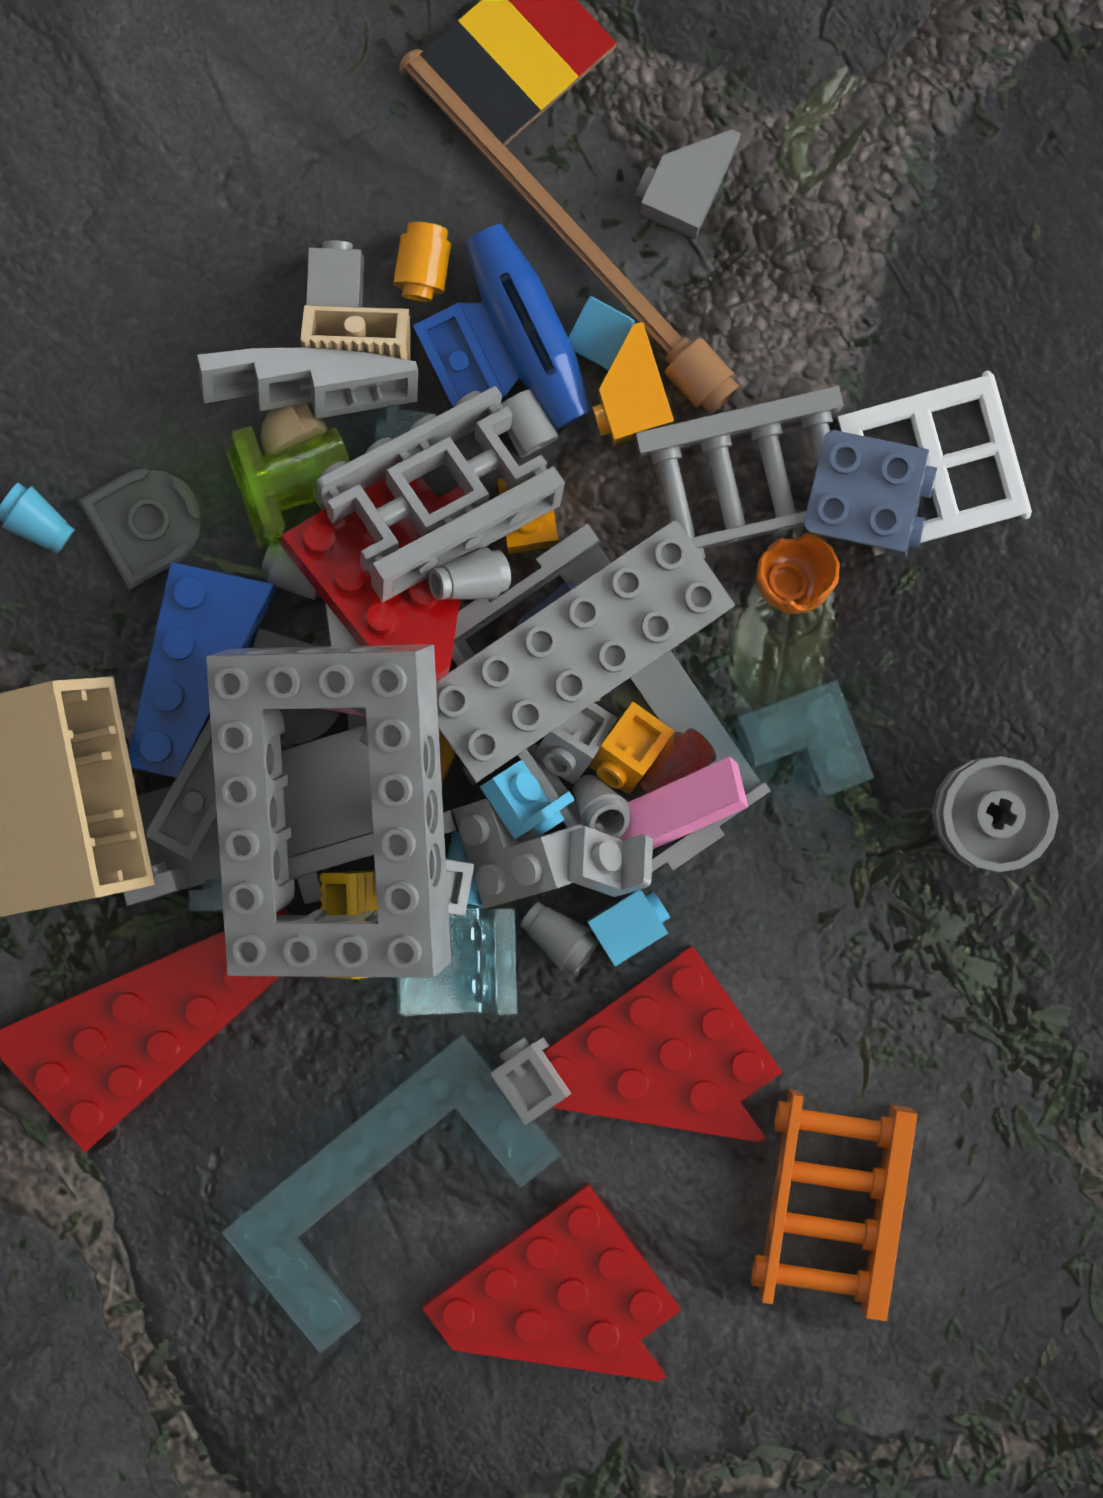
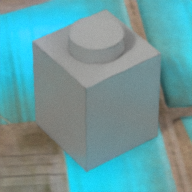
M337 240L322 242V248H309L306 305L363 307L365 260L361 250L353 249V244L350 242Z

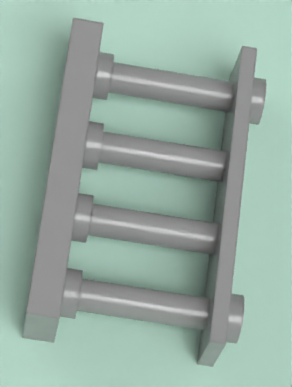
M835 386L638 432L635 434L634 442L639 460L651 458L652 465H658L671 522H679L703 559H705V549L805 526L804 521L807 511L796 513L778 436L783 434L781 427L801 422L803 430L809 431L816 465H818L824 436L830 431L828 424L833 423L832 415L838 414L844 405L840 388ZM751 434L752 441H758L776 518L746 525L728 448L733 446L731 438ZM701 446L702 453H708L726 530L696 537L678 459L682 458L681 450Z

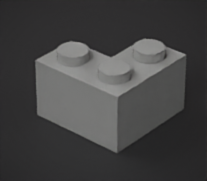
M487 798L452 809L468 861L474 864L473 876L484 909L573 883L568 881L570 833L572 830L583 827L582 823L548 834L544 833L539 837L532 828L514 840Z

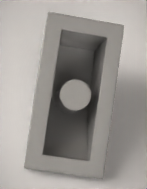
M733 129L664 154L656 170L648 166L635 194L643 198L640 215L696 239L737 149L741 133Z

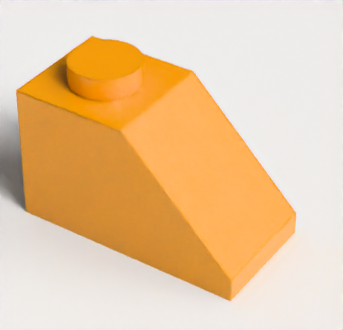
M643 322L632 325L599 388L598 400L600 404L592 406L593 416L600 436L609 434L613 446L634 440L635 434L638 432L672 425L674 422Z

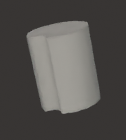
M530 389L501 403L504 408L508 406L513 414L511 428L507 433L520 457L535 453L558 439V433Z

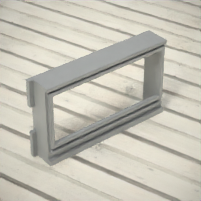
M588 523L537 557L536 560L541 568L491 602L488 599H476L458 611L452 659L457 666L475 656L465 641L467 638L549 582L561 576L569 590H572L611 563L600 548V540ZM671 650L630 677L658 720L675 731L671 739L694 772L730 756L738 763L748 806L771 791L765 782H760ZM534 743L519 753L518 756L537 779L549 801L553 802L568 791L557 775L551 773L545 766L533 759L532 756L537 749V745ZM575 801L560 810L565 819L563 822L567 827L581 824ZM739 812L657 849L652 853V872L666 862L672 870H675L725 835L719 826Z

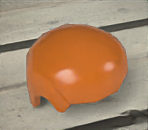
M805 533L796 538H779L768 546L767 550L759 558L756 566L755 582L767 604L788 614L806 613L818 608L834 590L839 580L840 563L832 546L815 534Z

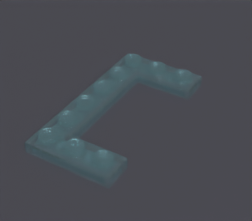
M464 1033L460 1034L222 1231L223 1236L320 1354L356 1325L362 1316L298 1237L450 1111L456 1108L520 1188L561 1156V1151L535 1120L526 1126L524 1125L490 1073L494 1070Z

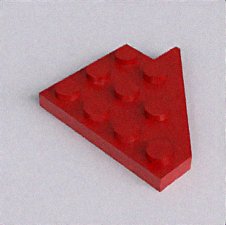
M421 477L408 483L429 514L466 495L461 487L458 486L438 498ZM386 478L363 489L376 509L395 499L386 485ZM327 509L281 535V547L359 646L434 644L436 682L448 674L460 599L436 600L431 594L427 578L392 598L381 602L371 587L370 574L368 572L365 573L360 565L361 551L376 542L356 512L332 523L327 516ZM408 517L389 526V529L399 542L398 549L421 538Z
M692 945L543 1050L572 1093L554 1105V1108L759 1143L766 1139L741 1102L781 1074L782 1071Z
M589 1182L424 1303L422 1307L454 1351L653 1381H661L665 1378V1372L641 1340L681 1311L677 1301Z

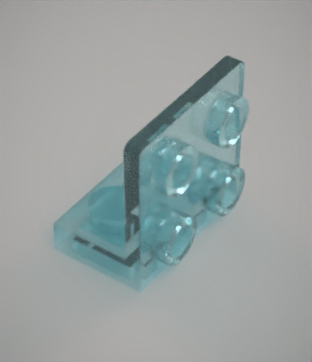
M496 907L485 909L466 908L465 916L449 913L451 963L434 978L396 977L397 1012L402 1016L483 1012L494 1015L517 1014L515 909Z

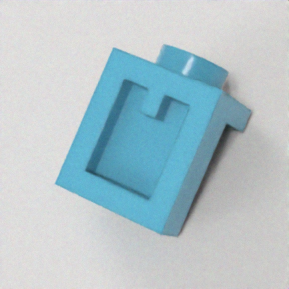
M522 759L480 786L514 840L532 828L538 837L565 820L560 810L575 800L568 791L558 799L550 802L537 779L531 774Z

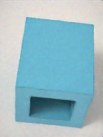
M640 889L623 896L588 918L587 922L614 966H617L667 935L668 932L662 923L671 917L655 892L645 897Z

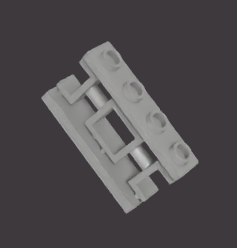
M496 386L482 393L480 391L468 393L456 403L454 408L438 416L435 414L424 416L411 427L410 431L394 439L387 437L378 440L367 449L364 455L348 463L346 461L334 463L324 470L320 478L317 479L316 502L321 510L327 509V516L331 522L334 523L356 512L375 540V544L361 551L360 565L365 573L368 572L370 574L371 587L381 602L427 579L431 569L439 568L444 564L486 547L560 506L565 482L555 467L547 469V462L542 455L518 466L498 437V435L511 428L513 414L508 406L504 408L501 404L502 394ZM475 431L474 438L484 452L466 461L454 441ZM445 464L466 495L429 514L408 483ZM497 469L510 490L488 501L489 493L479 478ZM386 478V485L395 499L376 509L363 489ZM408 517L421 538L398 549L399 542L389 529V526Z

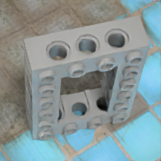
M434 644L227 649L206 656L227 976L434 978L451 963ZM366 708L377 910H366L360 915H326V910H315L309 915H276L278 911L291 903L295 891L294 879H289L287 839L291 838V827H286L283 787L288 785V774H282L280 734L285 733L283 715L279 709Z

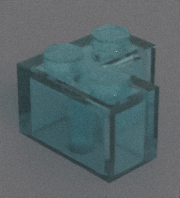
M837 680L735 718L753 767L801 750L818 796L826 797L874 778Z

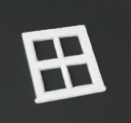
M984 371L982 377L836 417L839 431L864 436L863 431L910 418L918 447L929 449L928 466L937 467L931 495L937 518L925 521L920 543L1021 516L1023 519L1030 518L1031 506L995 377L990 371ZM979 400L990 442L943 455L931 412ZM994 456L1006 499L958 511L947 468ZM871 546L874 556L886 553L883 548Z

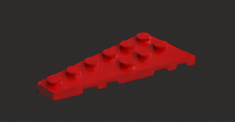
M286 908L276 913V915H292ZM222 931L0 1029V1059L81 1149L86 1152L280 976H227L225 931Z

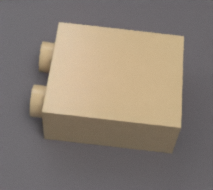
M113 676L49 681L0 693V917L155 885Z

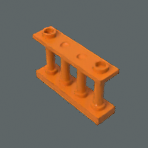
M788 1089L787 1102L778 1101L774 1131L781 1132L782 1136L764 1256L755 1255L751 1285L759 1287L758 1293L762 1303L773 1304L776 1284L854 1296V1301L861 1302L860 1309L867 1319L887 1321L918 1114L911 1107L890 1104L888 1117L881 1116L879 1121L802 1109L804 1096L799 1090ZM803 1130L876 1141L877 1147L883 1148L881 1168L873 1167L872 1172L794 1161L798 1132ZM791 1181L869 1193L870 1199H876L873 1220L865 1219L864 1223L787 1212ZM783 1233L861 1244V1249L868 1251L865 1271L858 1270L857 1274L854 1275L781 1264L779 1259Z

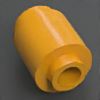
M409 222L407 232L400 236L393 285L402 289L403 298L417 302H432L433 295L444 293L452 245L447 241L448 229L427 222Z

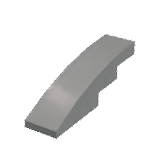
M310 347L251 348L197 355L200 388L204 403L256 395L260 411L311 403L315 419L417 402L418 367L416 361L360 351Z

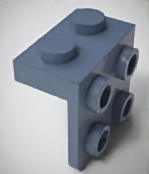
M837 430L827 432L823 439L804 521L806 529L812 534L885 549L886 556L906 560L909 547L919 549L926 519L917 517L921 496L931 498L936 478L937 467L928 466L929 449Z

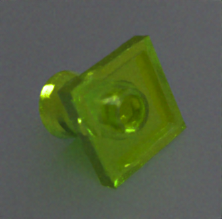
M252 426L231 432L227 455L259 549L269 546L271 542L279 543L285 529L280 511L316 502V481L324 470L340 461L350 462L342 438L334 426L306 441L265 456L261 455Z

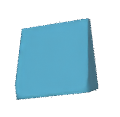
M590 296L568 338L575 353L609 371L635 321L604 302Z

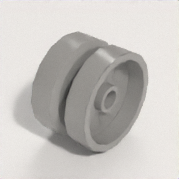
M1003 756L970 760L949 772L936 790L932 808L935 834L946 851L965 865L996 872L1021 869L1039 858L1054 838L1059 817L1055 793L1043 774L1024 761ZM989 805H996L1000 810V817L995 823H992L993 817L986 813Z

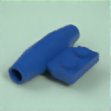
M502 224L488 227L465 241V246L482 303L458 302L413 325L452 407L454 408L456 403L468 393L473 391H480L482 393L494 386L498 388L503 399L520 379L527 390L530 389L555 429L562 428L591 413L592 407L575 350L533 267Z

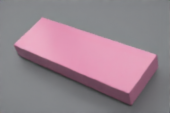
M730 756L627 802L630 807L629 826L619 839L626 840L644 834L653 838L654 850L748 808L738 763Z

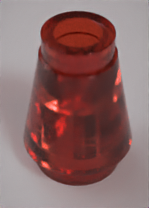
M688 728L684 733L676 732L641 778V786L646 793H649L707 767L716 760L715 750L710 742L693 728Z

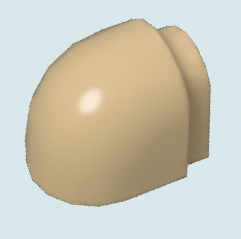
M311 403L270 409L262 423L260 436L269 463L274 466L293 463L323 446L322 443L332 438L323 419H315Z

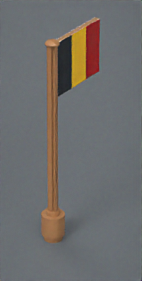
M481 0L424 51L414 49L406 53L399 65L401 74L407 73L632 318L637 323H644L646 333L667 354L665 360L670 365L664 371V374L696 409L703 407L709 415L713 414L740 388L733 380L735 373L703 338H699L693 343L688 337L683 339L505 147L506 144L613 51L617 43L577 0Z

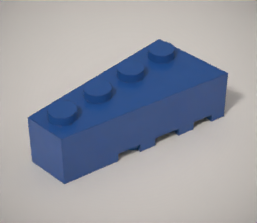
M171 562L129 749L131 768L177 778L210 719L206 656L227 649L252 647L258 629L280 590L274 584Z

